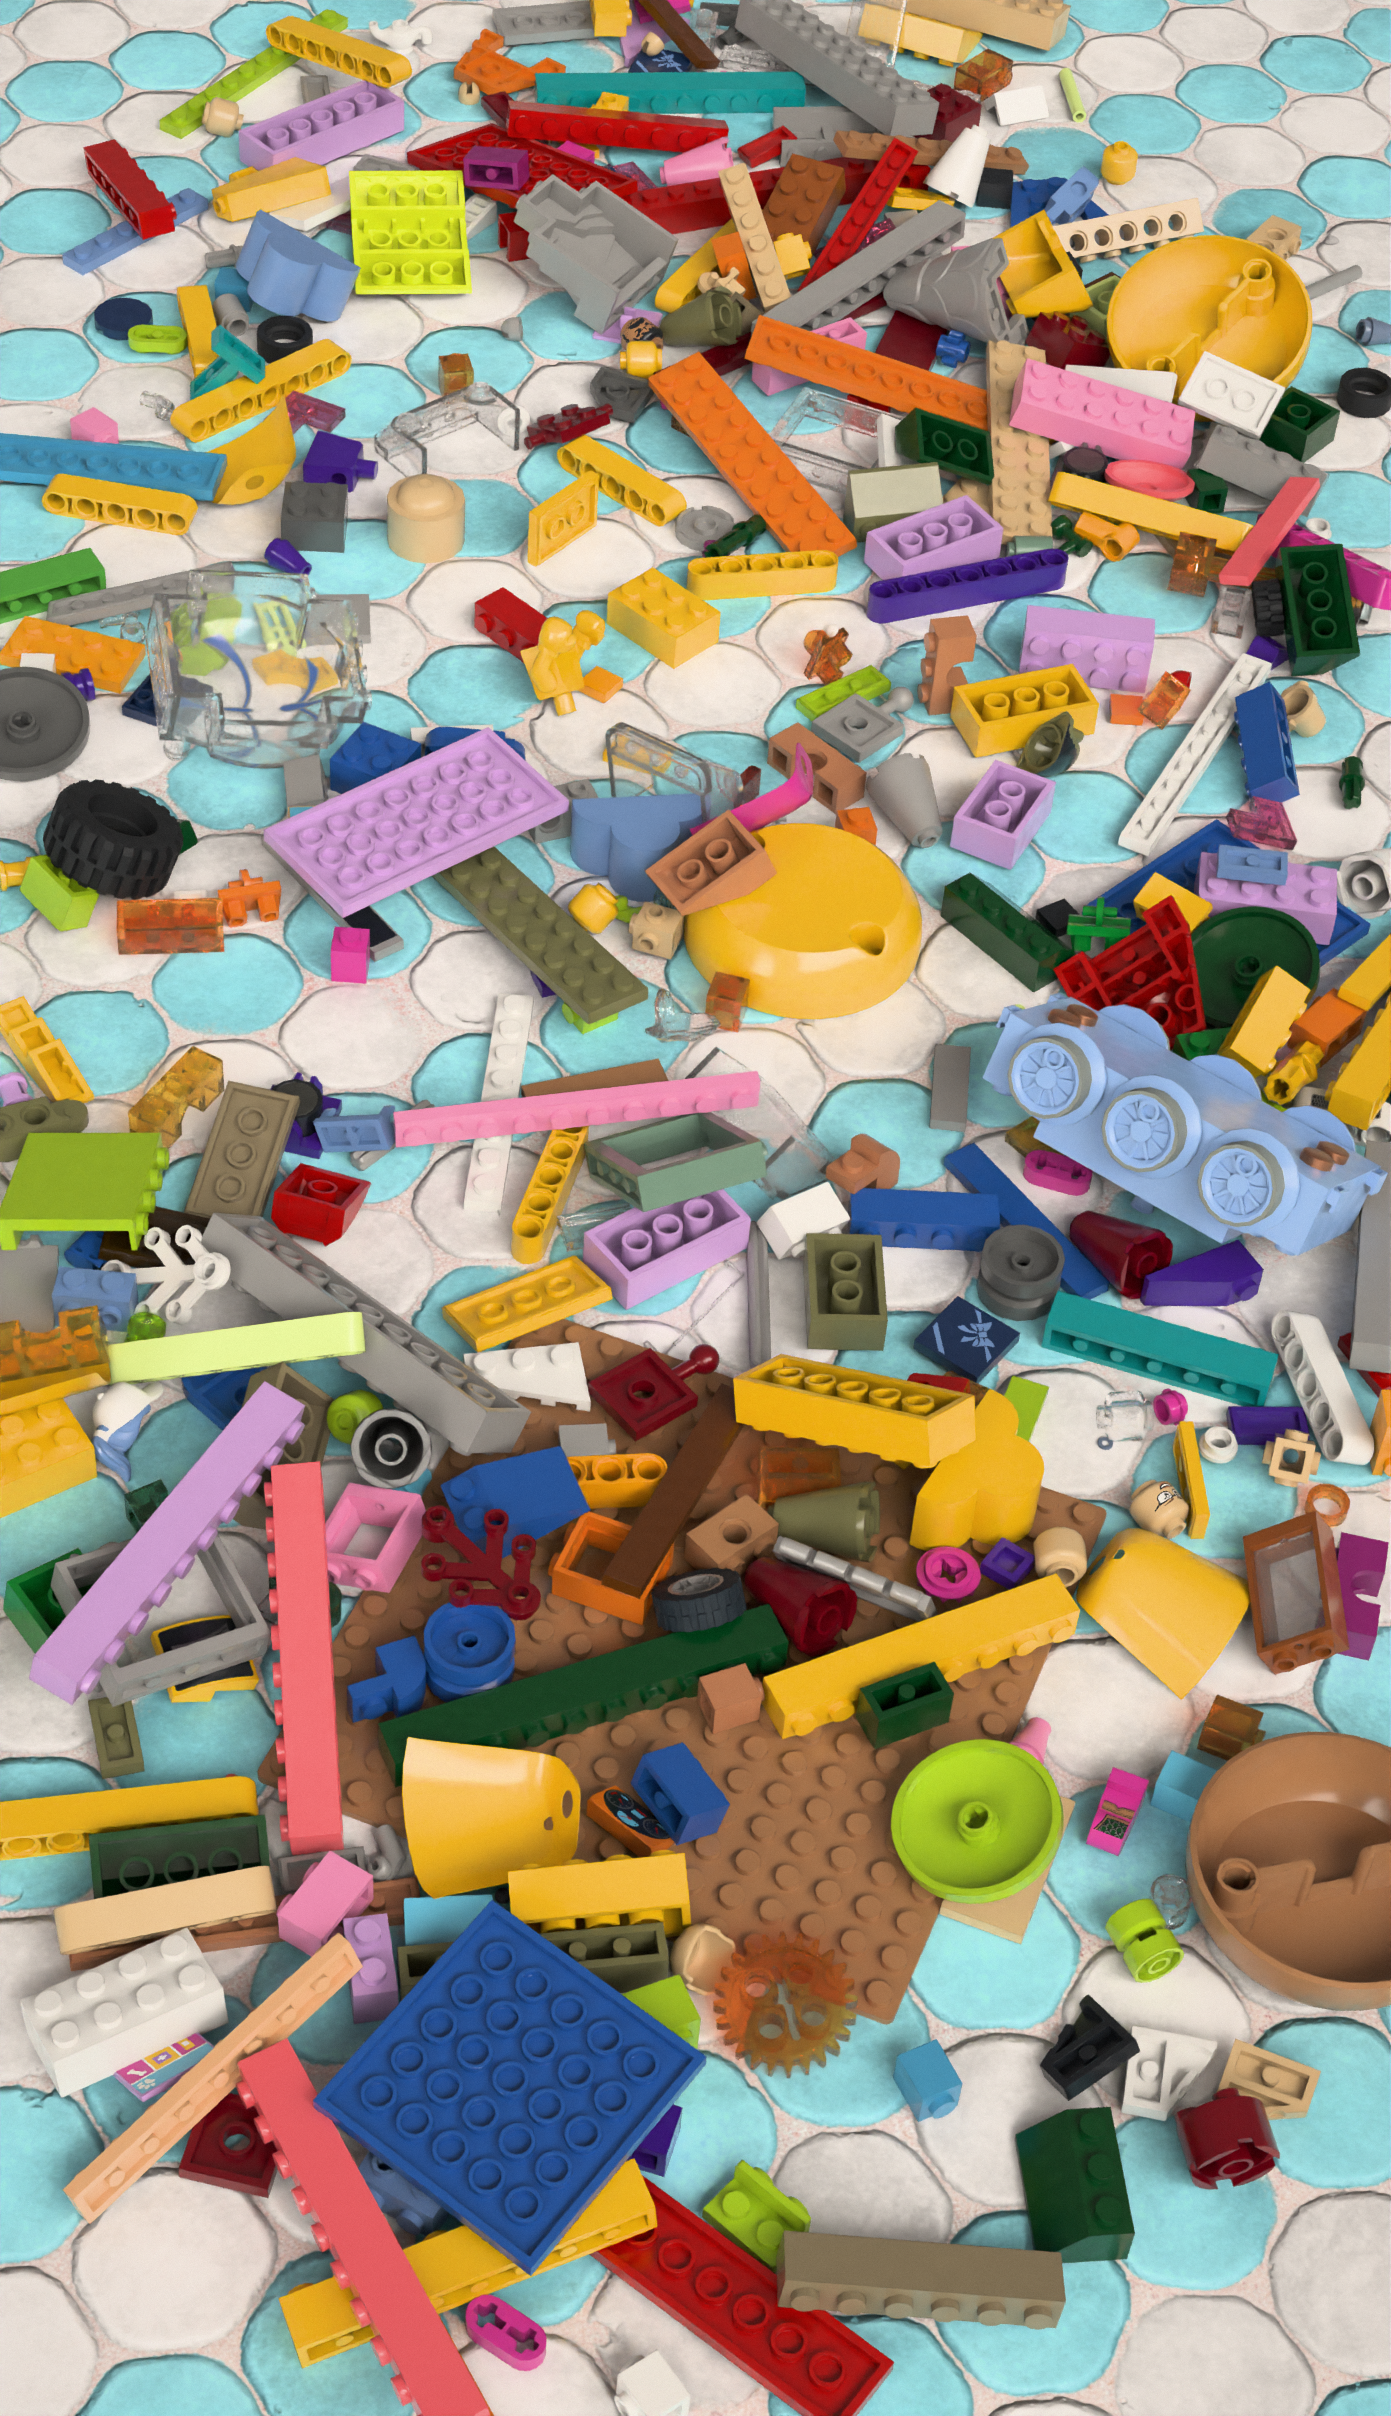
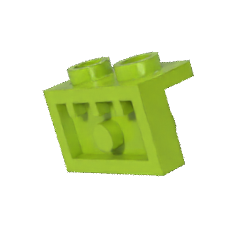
M741 2160L735 2166L734 2178L703 2208L702 2218L717 2231L774 2273L777 2271L776 2256L783 2232H809L811 2217L806 2207L798 2199L784 2195L774 2186L773 2181L765 2171L758 2167L752 2168L744 2160Z

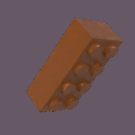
M792 153L762 211L772 242L777 241L778 236L786 233H793L794 236L801 234L803 242L808 241L813 257L846 191L844 168Z

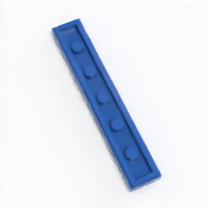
M975 1143L945 1156L944 1166L970 1193L999 1195L1000 1224L1003 1227L1008 1225L1037 1227L1051 1234L1062 1246L1065 1256L1060 1287L1066 1293L1091 1300L1108 1291L1110 1282Z

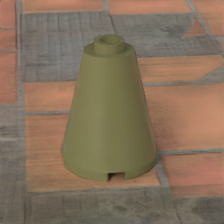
M723 286L711 288L661 320L659 328L663 331V340L670 346H730L736 344L738 341L735 340L736 337L742 333V315L738 302L732 303L728 296L732 294L729 289Z
M864 1481L778 1497L775 1505H770L768 1508V1514L779 1523L777 1538L779 1536L787 1537L818 1550L860 1562H872L877 1546L870 1545L871 1538H873L874 1534H879L880 1496L878 1490H873L876 1483Z

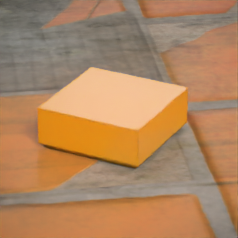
M596 666L583 677L584 688L578 691L605 703L623 687V678Z

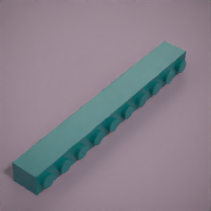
M798 72L535 73L534 98L535 103L591 108L593 104L597 103L602 92L628 96V111L651 114L773 113V107H805L806 86L803 76Z

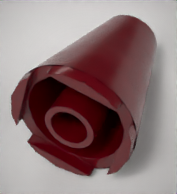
M1085 1211L1077 1215L1070 1224L1069 1236L1071 1242L1120 1294L1130 1299L1141 1297L1146 1275L1167 1268L1170 1265L1173 1244L1171 1239L1167 1238L1165 1233L1159 1229L1093 1211Z
M768 1556L753 1561L745 1572L746 1590L760 1606L770 1604L785 1635L799 1651L804 1652L810 1657L823 1655L833 1649L838 1643L833 1638L841 1628L847 1632L853 1622L857 1610V1595L855 1591L850 1589V1585L843 1580Z

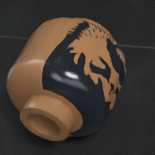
M646 318L630 319L622 327L620 337L624 350H626V345L630 341H653L657 348L663 350V331Z

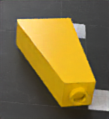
M297 157L211 189L213 194L212 205L217 217L231 222L255 216L256 212L260 209L267 213L331 195L326 167Z

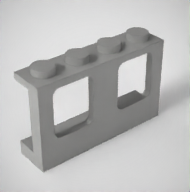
M846 106L773 107L771 131L785 126L797 137V140H782L781 154L778 155L780 167L787 165L792 153L817 161L843 157L833 141L837 130H854L859 133L882 134L880 130Z

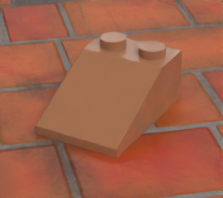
M729 809L645 870L647 876L682 916L748 895L777 874L765 849Z

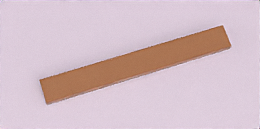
M417 1877L373 1882L374 1899L360 1916L387 1913L389 1926L403 1925L404 1898L420 1897ZM288 1894L275 1896L277 1910L282 1900ZM277 1911L259 1917L189 1931L202 1953L284 1941L279 1938ZM339 1922L338 1925L343 1928V1923ZM166 1936L69 1955L71 1971L95 1968Z

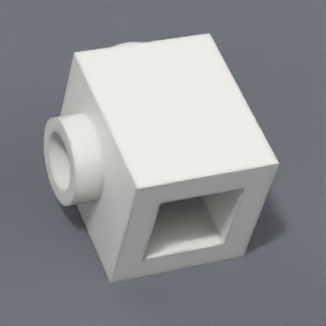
M657 2349L646 2357L637 2355L622 2366L617 2377L614 2400L622 2416H688L690 2394Z

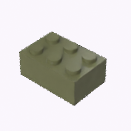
M806 1233L803 1277L807 1349L883 1351L888 1318L882 1235Z

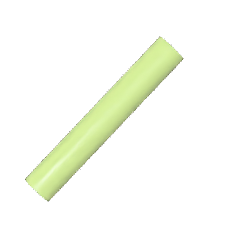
M1064 68L1059 72V78L1075 122H1083L1086 119V112L1072 71L1069 68Z

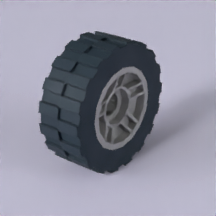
M727 1568L698 1569L672 1576L658 1583V1586H655L652 1589L653 1592H651L657 1624L659 1628L662 1627V1630L693 1632L718 1627L735 1620L747 1608L740 1574Z

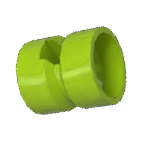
M1139 1899L1128 1903L1117 1910L1108 1919L1105 1926L1117 1950L1124 1953L1123 1960L1135 1981L1140 1983L1151 1982L1165 1976L1175 1969L1184 1957L1181 1946L1172 1931L1165 1929L1167 1923L1151 1899Z

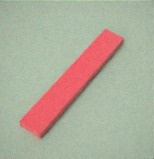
M1290 477L1219 573L1220 584L1250 586L1319 490V478Z

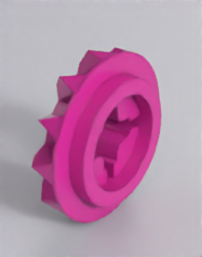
M943 1546L927 1551L921 1556L916 1567L917 1586L923 1587L928 1596L934 1595L939 1597L942 1604L948 1599H955L960 1603L965 1596H973L980 1583L981 1572L976 1560L967 1552L955 1547ZM942 1567L950 1576L955 1575L954 1583L949 1582L946 1577L941 1578Z

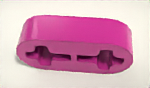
M1034 1150L1025 1157L1023 1176L1033 1185L1073 1196L1083 1195L1090 1189L1093 1171L1067 1156L1045 1150Z
M481 2295L469 2303L466 2309L465 2329L468 2336L476 2344L519 2371H530L543 2363L546 2356L547 2337L544 2330L536 2322L493 2295ZM489 2313L495 2314V2325L486 2323L483 2327L478 2326V2314L482 2317L488 2316ZM529 2338L534 2340V2351L525 2349L522 2354L517 2352V2341L525 2343Z

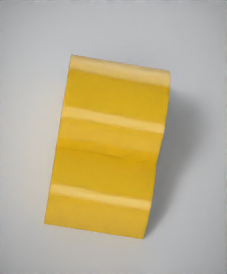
M989 1388L975 1409L976 1441L960 1449L959 1453L942 1459L918 1493L910 1545L924 1551H929L943 1546L958 1548L969 1538L988 1545H996L1002 1537L1015 1543L1030 1532L1035 1519L1044 1474V1461L1035 1446L1017 1436L1019 1424L1017 1411L1014 1405L1002 1394Z

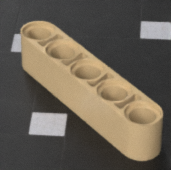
M257 1866L68 1904L55 1908L53 1912L60 1955H71L166 1936L184 1928H188L190 1931L259 1917L276 1912L277 1905L270 1866Z

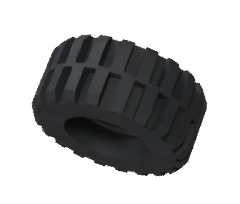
M96 779L92 782L81 780L73 783L59 793L43 834L46 854L50 857L51 863L56 868L62 869L63 875L69 879H75L78 881V885L86 889L89 887L96 890V893L114 895V898L119 899L130 897L132 900L141 899L144 896L146 898L151 897L165 888L184 840L181 827H179L175 816H170V811L165 806L158 805L154 798L149 795L146 797L140 794L139 790L132 787L130 789L123 787L120 783L112 782L110 784L105 783L104 780Z

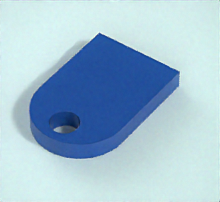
M267 1367L181 1378L182 1390L192 1405L221 1430H224L242 1408L250 1376L267 1369Z

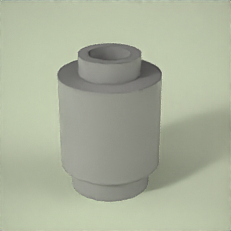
M229 293L219 296L212 305L213 313L218 323L235 337L243 335L249 327V317L236 295Z

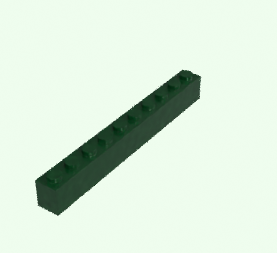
M770 1604L743 1611V1614L736 1617L735 1620L718 1627L701 1631L671 1633L378 1723V1748L393 1784L397 1788L402 1786L403 1762L408 1737L515 1750L528 1746L537 1747L556 1737L566 1734H578L588 1727L604 1722H617L627 1715L646 1709L655 1710L662 1707L665 1703L684 1697H696L699 1677L744 1663H746L752 1676L761 1673H773L780 1667L786 1666L789 1641Z

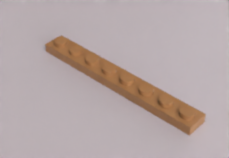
M837 130L833 138L843 157L880 161L895 137L919 151L912 164L935 166L954 143L948 140H928L923 137L908 138L902 135L888 136L880 133H859L854 130ZM989 144L984 164L985 168L1013 170V174L1025 175L1029 165L1019 149L1015 147H996Z

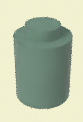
M1013 536L1012 542H1007L1006 557L1053 548L1052 536Z

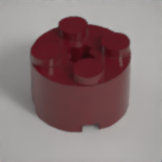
M1236 2088L1222 2089L1212 2096L1213 2101L1198 2107L1182 2109L1175 2114L1176 2132L1193 2184L1199 2188L1208 2190L1218 2189L1216 2181L1231 2179L1233 2187L1247 2184L1266 2175L1275 2167L1274 2156L1280 2159V2152L1263 2102L1255 2097L1240 2096Z

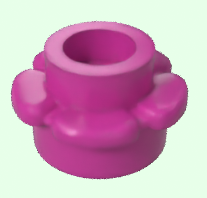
M1167 1388L1162 1391L1161 1395L1154 1398V1412L1157 1419L1163 1425L1174 1423L1177 1426L1180 1421H1184L1185 1415L1188 1412V1404L1181 1393Z

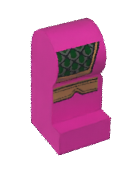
M1115 1767L1112 1768L1086 1844L1116 1856L1120 1855L1143 1805L1149 1780Z

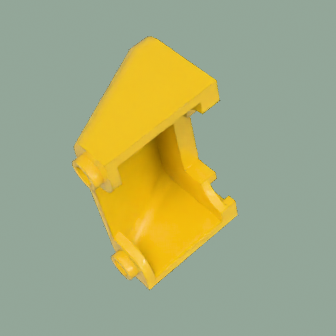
M1045 210L993 237V239H1003L1009 260V265L1002 272L1000 278L1010 296L1005 301L1012 315L1024 314L1025 318L1038 317L1040 312L1053 314L1054 311L1066 314L1084 312L1094 306Z

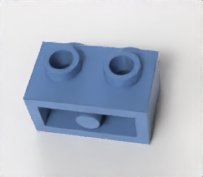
M59 1266L52 1293L55 1325L76 1327L90 1321L94 1329L132 1333L135 1321L134 1311L139 1304L136 1273Z
M370 2151L359 2165L358 2169L381 2211L396 2219L402 2229L413 2235L420 2233L424 2236L440 2230L450 2215L449 2212Z

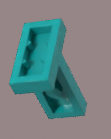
M218 325L211 332V350L218 354L219 357L190 383V400L223 386L227 381H233L239 371L258 384L265 378V359L221 325Z

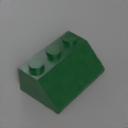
M914 408L895 426L897 453L918 463L937 462L940 470L991 485L992 479L995 476L989 431L918 408Z
M1111 2107L1066 2109L1015 2134L1014 2140L1033 2250L1060 2252L1062 2263L1127 2259L1135 2231Z

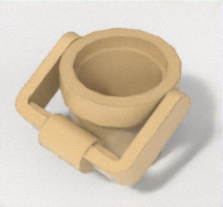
M1298 681L1281 693V697L1285 701L1289 732L1294 730L1300 736L1308 738L1318 734L1323 729L1326 723L1325 714L1317 702L1318 699L1315 693L1309 688V684L1306 681Z

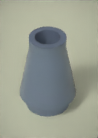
M1371 317L1361 319L1356 327V340L1364 346L1391 343V325Z

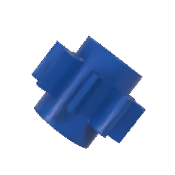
M951 329L949 336L943 334L940 336L936 356L942 357L941 362L943 365L956 368L958 362L965 363L967 361L971 342L965 340L966 335L963 332Z

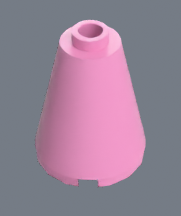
M728 136L721 137L665 160L664 167L659 168L661 183L672 186L719 178L718 171L734 166L731 147L725 148L724 144L729 142Z

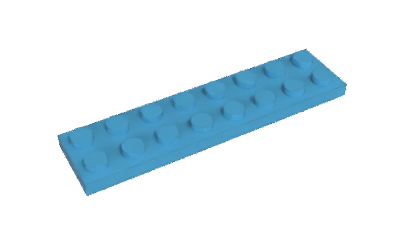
M0 433V480L16 483L44 484L48 486L54 475L68 474L181 493L198 501H213L227 467L226 454Z

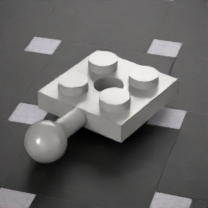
M896 687L889 693L888 700L877 707L855 693L813 720L811 732L860 763L903 734L904 724L890 716V714L894 711L900 713L908 711L913 705V694L906 687Z

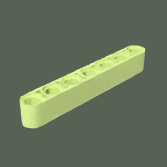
M362 1312L337 1313L105 1346V1355L111 1373L109 1386L117 1382H126L132 1385L274 1366L280 1362L289 1364L366 1352Z

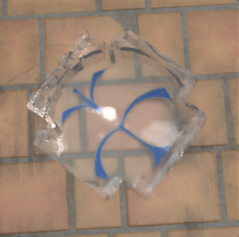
M190 569L186 594L154 593L145 640L159 740H164L163 751L167 758L172 761L182 760L188 756L192 743L206 748L210 757L236 766L260 769L284 767L283 761L317 755L321 749H328V745H331L337 739L345 723L362 724L366 710L371 709L372 694L371 690H366L367 666L361 662L363 642L362 639H357L359 619L357 614H353L351 600L316 599L315 588L310 587L308 574Z

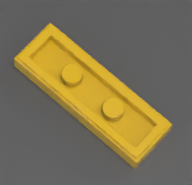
M1180 1421L1177 1425L1172 1447L1181 1497L1189 1506V1514L1185 1519L1187 1532L1190 1539H1204L1210 1511L1193 1421Z

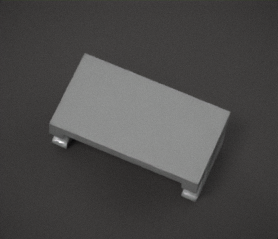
M319 754L283 761L287 808L292 806H316L329 800L327 778Z

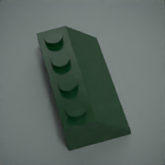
M1342 543L1280 547L1274 570L1280 584L1284 633L1291 677L1322 675L1359 657L1360 648Z
M969 872L945 886L941 917L1032 992H1036L1057 980L1058 977L1053 969L1078 954L996 887Z
M265 1815L89 1834L94 1899L251 1867L270 1866Z

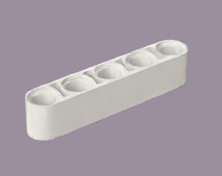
M1288 1310L1278 1311L1272 1319L1271 1336L1323 1455L1329 1461L1366 1465L1374 1453V1439L1320 1319L1312 1314Z

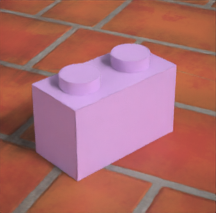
M387 1913L344 1918L343 1937L350 1942L363 1966L348 1981L354 2024L385 2020L398 2005V1985Z

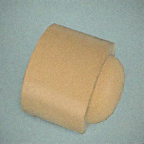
M433 474L412 475L396 482L390 487L387 495V540L389 548L399 557L411 562L424 564L442 562L454 557L462 550L465 541V497L463 490L455 482Z

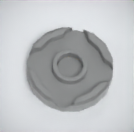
M702 506V510H694V507L688 508L680 513L676 519V538L684 546L702 552L704 551L703 544L705 541L718 540L726 533L732 531L735 525L733 522L734 518L723 509L713 506Z

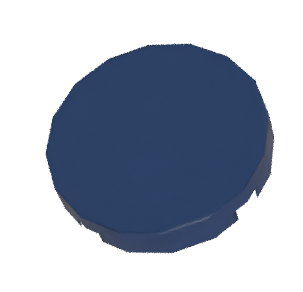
M111 299L100 304L94 311L95 328L98 331L99 329L103 331V335L110 339L128 340L130 328L136 325H153L152 309L146 303L137 299Z

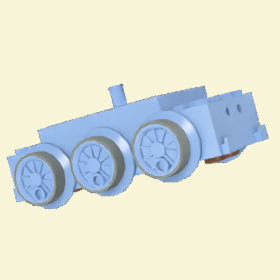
M1061 993L1050 995L1046 1004L1022 1010L1015 1005L1004 1007L996 1025L997 1028L1004 1027L983 1079L992 1083L993 1089L998 1093L1006 1096L1013 1095L1016 1103L1023 1110L1040 1121L1034 1133V1138L1135 1194L1131 1206L1137 1211L1151 1214L1156 1206L1221 1244L1239 1235L1248 1233L1255 1237L1269 1239L1275 1243V1248L1284 1254L1298 1256L1350 1231L1367 1195L1372 1196L1378 1193L1387 1177L1388 1172L1380 1169V1165L1356 1153L1355 1141L1347 1126L1331 1112L1311 1105L1291 1107L1284 1112L1275 1109L1262 1101L1261 1089L1254 1076L1236 1060L1214 1054L1197 1056L1188 1061L1171 1052L1169 1039L1162 1026L1142 1009L1123 1004L1107 1006L1100 1011H1096L1073 997H1066Z

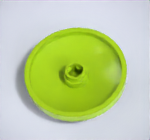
M975 1739L954 1743L939 1749L922 1760L902 1783L896 1795L891 1814V1832L894 1846L909 1875L928 1892L949 1901L967 1904H980L1001 1900L1016 1894L1034 1882L1054 1858L1062 1838L1064 1826L1063 1806L1053 1778L1042 1763L1024 1749L1006 1742L989 1739Z

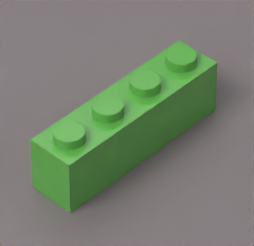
M86 548L0 572V624L48 611L49 602L106 589L105 568L92 549Z

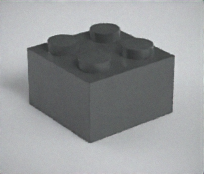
M285 481L281 512V540H288L297 551L344 553L348 522V484Z

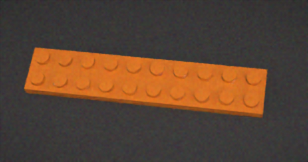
M759 315L744 359L780 370L786 374L810 380L816 384L837 389L843 393L865 398L873 403H880L895 408L900 412L910 413L914 408H918L988 431L987 390Z
M700 352L648 378L649 387L755 515L762 516L766 523L765 528L785 552L828 550L840 557L857 547V540Z

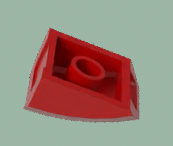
M300 1163L274 1191L271 1219L284 1234L290 1233L319 1241L326 1247L340 1239L348 1230L363 1204L371 1182Z

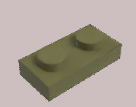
M108 1697L88 1700L102 1779L144 1772V1760L132 1700L112 1707Z

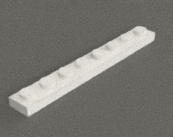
M499 993L481 1102L519 1098L534 1007V996ZM513 1134L474 1139L464 1198V1210L498 1213L497 1210H499L501 1213Z

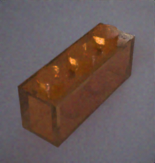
M223 898L117 900L119 955L224 952Z

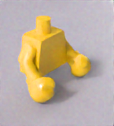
M582 610L577 614L576 625L573 630L572 626L565 620L555 616L549 617L541 628L538 646L520 651L539 701L553 698L558 716L577 711L571 692L584 688L579 661L585 650H589L591 645L597 646L605 637V621L599 615L589 610Z

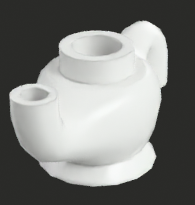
M398 19L394 20L389 27L381 30L378 27L377 21L369 22L371 34L388 44L387 49L401 55L410 53L413 50L412 45L417 39H421V42L424 44L432 43V32L426 26L413 28L408 25L407 21Z

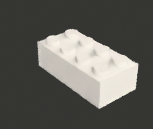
M184 1928L20 2000L27 2035L61 2098L114 2075L116 2071L195 2033L203 2035L229 2023L223 1987L188 1928Z

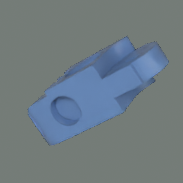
M1085 166L1081 167L1050 197L1044 210L1051 224L1074 222L1084 212L1092 199L1094 191L1099 184V179Z

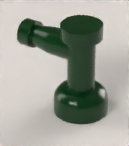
M1060 515L1051 523L1052 537L1056 540L1065 539L1067 541L1056 549L1065 551L1068 555L1075 552L1080 557L1086 556L1091 551L1093 543L1088 538L1083 539L1072 530V522L1068 517Z

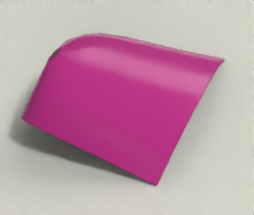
M800 743L796 744V768L793 776L787 782L752 801L730 810L749 832L763 828L785 817L811 799L814 788L812 763ZM801 756L805 762L807 775H805L802 767ZM717 817L691 828L692 836Z

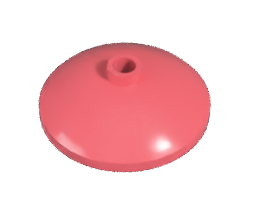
M1147 460L1115 461L1108 464L1104 473V477L1109 485L1170 502L1187 497L1193 492L1195 482L1185 471L1167 464Z

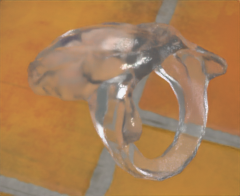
M661 988L658 990L654 1002L655 1024L652 1027L646 1028L645 1032L662 1043L674 1041L694 1042L702 1037L713 1034L720 1027L721 1022L718 1021L716 1016L708 1013H675L670 992Z

